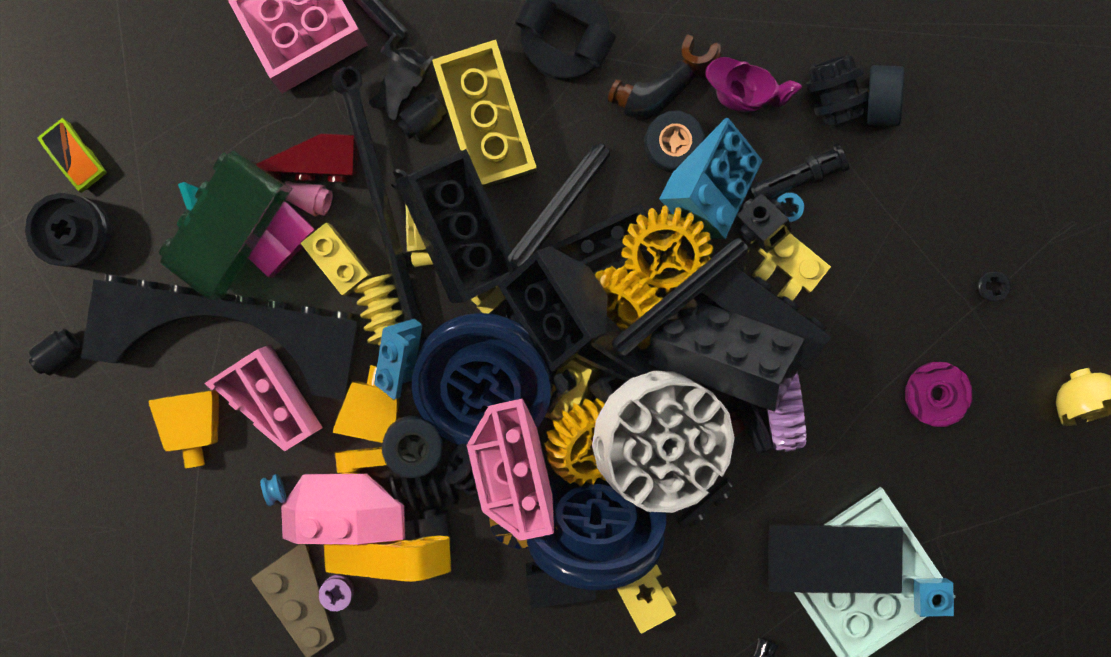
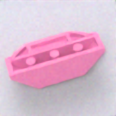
M523 398L488 406L467 444L482 512L501 527L511 532L520 541L553 534L552 490L538 430Z
M304 474L287 497L286 502L281 506L283 539L295 544L359 545L405 539L404 505L397 499H394L368 474Z

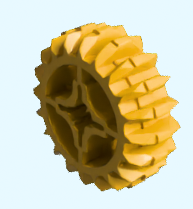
M665 205L662 207L660 215L653 208L649 209L648 218L642 214L638 215L636 219L637 224L631 223L628 226L627 231L630 235H625L622 243L627 247L622 249L621 255L627 258L624 264L626 270L634 271L637 269L639 278L648 277L647 284L657 287L655 295L659 293L660 288H666V294L668 295L673 291L674 287H678L711 259L708 255L713 252V246L707 243L710 241V233L701 232L704 228V223L699 221L692 224L694 219L692 212L688 213L685 218L681 217L680 207L675 209L674 214H669V209ZM663 229L672 230L668 234H659L655 232ZM683 236L692 244L695 253L694 258L689 257L687 251L681 247ZM640 243L645 245L647 251L653 255L654 258L651 265L644 259ZM674 243L673 251H668L667 254H664L660 259L662 253L661 251H666ZM666 268H675V269H677V271H671V272H667V271H663V270L666 269Z
M611 266L594 274L608 295L606 315L622 331L626 330L663 299L655 295L657 287H650L647 284L648 277L642 279L638 277L637 269L628 274L625 266L617 270ZM652 333L637 345L641 350L646 349L650 345Z
M585 398L582 406L573 403L571 411L566 412L562 410L563 417L561 420H553L555 429L547 431L549 440L544 443L547 451V460L555 473L570 484L575 482L582 486L587 482L594 485L597 478L605 481V478L597 469L592 448L596 419L605 405L598 398L594 402Z

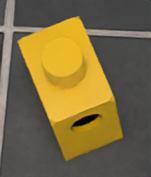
M370 365L367 383L359 381L351 383L333 428V433L383 443L388 427L399 419L400 398L393 400L374 384L376 365Z
M216 390L149 400V406L164 450L167 452L182 449L185 468L205 465L202 446L218 442L219 393Z

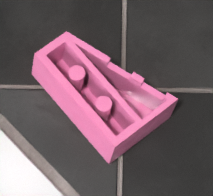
M272 345L257 349L204 383L211 390L215 389L227 399L231 407L235 410H240L253 421V425L283 451L290 449L323 428Z

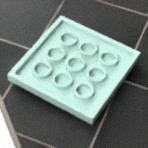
M881 487L824 525L902 526V593L794 592L837 657H868L926 618L920 617L914 612L913 579L943 578ZM940 594L932 598L933 605L940 604Z

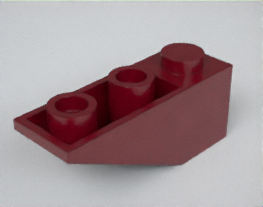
M319 134L253 165L252 170L262 174V179L282 180V175H295V181L315 182V176L328 177V182L348 183V178H356L358 149L354 135Z

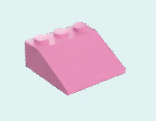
M228 0L268 76L282 94L368 46L343 0Z

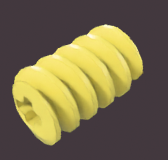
M392 273L364 280L353 288L355 293L365 295L357 301V305L368 306V309L360 314L361 318L371 319V322L364 326V330L375 332L367 340L368 344L380 345L383 328L401 323L396 322L395 319L403 314L402 310L392 309V306L399 302V298L388 295L396 287L394 284H385V281L392 276Z

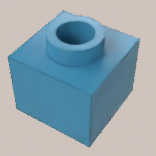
M947 578L913 579L914 612L920 617L954 616L952 581ZM940 594V604L933 605L932 598Z

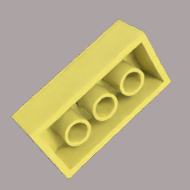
M493 40L433 59L432 62L460 150L467 149L483 188L537 172L497 41Z

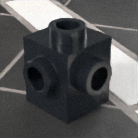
M762 193L757 198L746 201L737 214L740 225L738 231L741 236L750 244L755 242L766 253L789 235L791 228L789 219L785 216L786 212L780 203L775 199L769 201Z

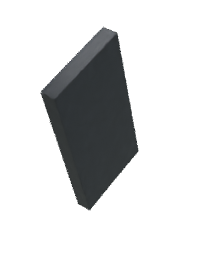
M769 524L768 591L800 593H902L903 527L883 525Z

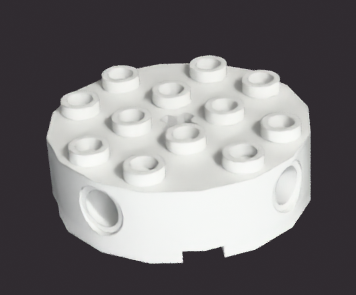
M651 371L629 379L609 396L596 419L592 448L597 469L610 486L624 499L648 512L673 513L697 504L709 493L706 490L715 483L718 476L722 477L730 464L735 437L730 413L713 392L680 373Z

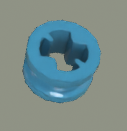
M784 193L777 197L776 201L784 204L786 203L785 199H791V205L797 208L796 213H790L792 217H787L790 223L801 217L804 211V203L797 194Z
M278 474L273 475L271 480H268L266 477L261 479L262 493L269 507L273 506L275 501L280 503L286 502L284 485Z

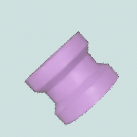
M336 574L330 576L319 590L320 603L330 611L343 610L349 605L354 596L355 588L353 582L345 575Z

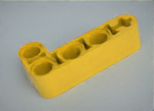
M428 536L412 541L396 540L359 545L324 544L325 572L407 582L426 580L451 572L450 537Z

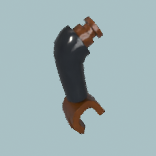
M687 34L681 49L683 61H677L652 82L642 83L638 81L634 86L628 83L623 86L622 81L616 79L610 89L608 102L615 103V101H618V106L625 108V115L635 119L649 118L658 114L695 77H706L708 65L721 57L720 44H711L710 50L704 56H694L691 54L695 46L694 37Z

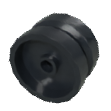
M56 193L45 196L34 204L26 219L25 234L28 246L41 260L51 265L80 268L92 265L104 255L110 245L112 228L108 215L99 204L89 198L73 194Z

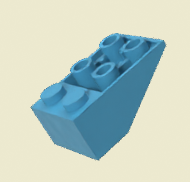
M726 118L676 168L659 199L668 207L672 214H674L677 207L681 208V217L685 218L688 213L692 212L694 214L692 224L702 221L704 228L701 232H709L710 239H725L763 160L731 120Z

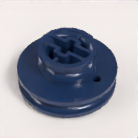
M467 314L443 323L424 342L412 375L413 399L422 418L431 423L438 430L440 436L457 445H467L490 405L526 398L529 401L526 406L536 427H538L543 421L550 404L553 372L549 369L523 325L494 314Z
M557 474L549 478L553 497L554 533L527 539L528 549L532 558L546 574L572 587L587 590H608L631 584L641 579L653 569L663 551L666 528L665 512H648L636 506L617 493L606 479L604 481L597 478L594 485L585 482L580 486L575 482L570 484Z

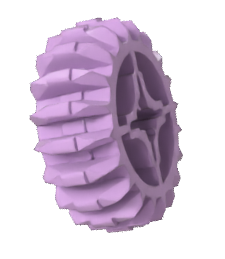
M798 372L795 374L776 411L773 412L767 409L770 436L776 451H795L798 448H803L807 442Z

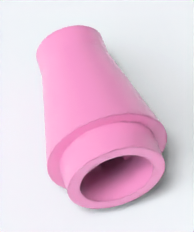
M286 181L281 190L282 200L292 203L315 217L318 215L325 216L332 203L333 193L331 190L326 189L325 185Z

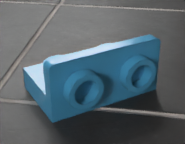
M416 319L385 327L382 331L374 384L393 400L401 397L403 383L412 381L423 326Z

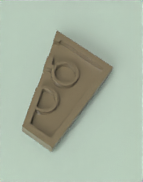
M308 544L297 545L251 578L305 657H311L335 640L336 636L328 610L323 607L319 600L320 588L317 581L318 577L315 567L313 568Z

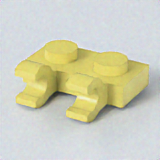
M789 234L768 253L760 248L758 252L765 259L751 276L753 278L758 276L767 281L777 267L791 278L777 294V297L782 298L785 296L793 301L801 288L810 293L831 266L792 234Z

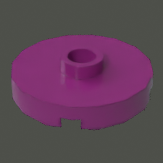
M929 362L918 367L909 377L905 387V401L910 412L920 422L933 427H947L959 422L965 416L964 414L967 409L970 408L972 403V386L968 376L958 367L947 362ZM936 388H940L942 391V396L938 400H935L932 394Z

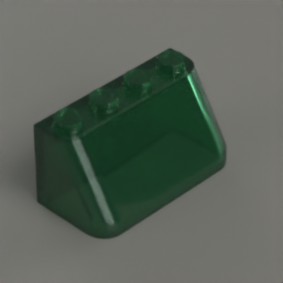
M234 150L228 154L223 152L218 157L213 166V169L216 171L209 182L204 181L195 194V198L198 199L191 211L187 209L181 215L177 222L179 230L173 239L168 238L159 251V255L162 256L160 263L209 300L223 299L293 189Z

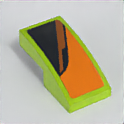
M61 118L37 138L59 169L80 193H83L107 173L92 150L85 146L71 124L64 118Z

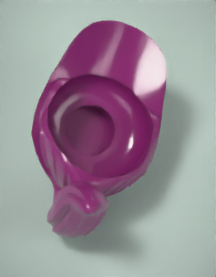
M729 57L717 58L706 68V77L717 90V98L720 103L738 112L756 111L764 105L771 107L784 106L795 93L802 89L800 83L791 80L779 85L766 69Z

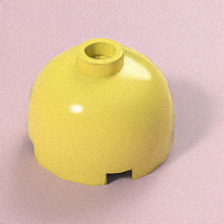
M1089 368L1075 371L1070 374L1071 380L1064 383L1057 393L1056 406L1063 426L1077 425L1074 418L1078 417L1087 419L1086 422H1090L1111 415L1110 375L1091 373Z

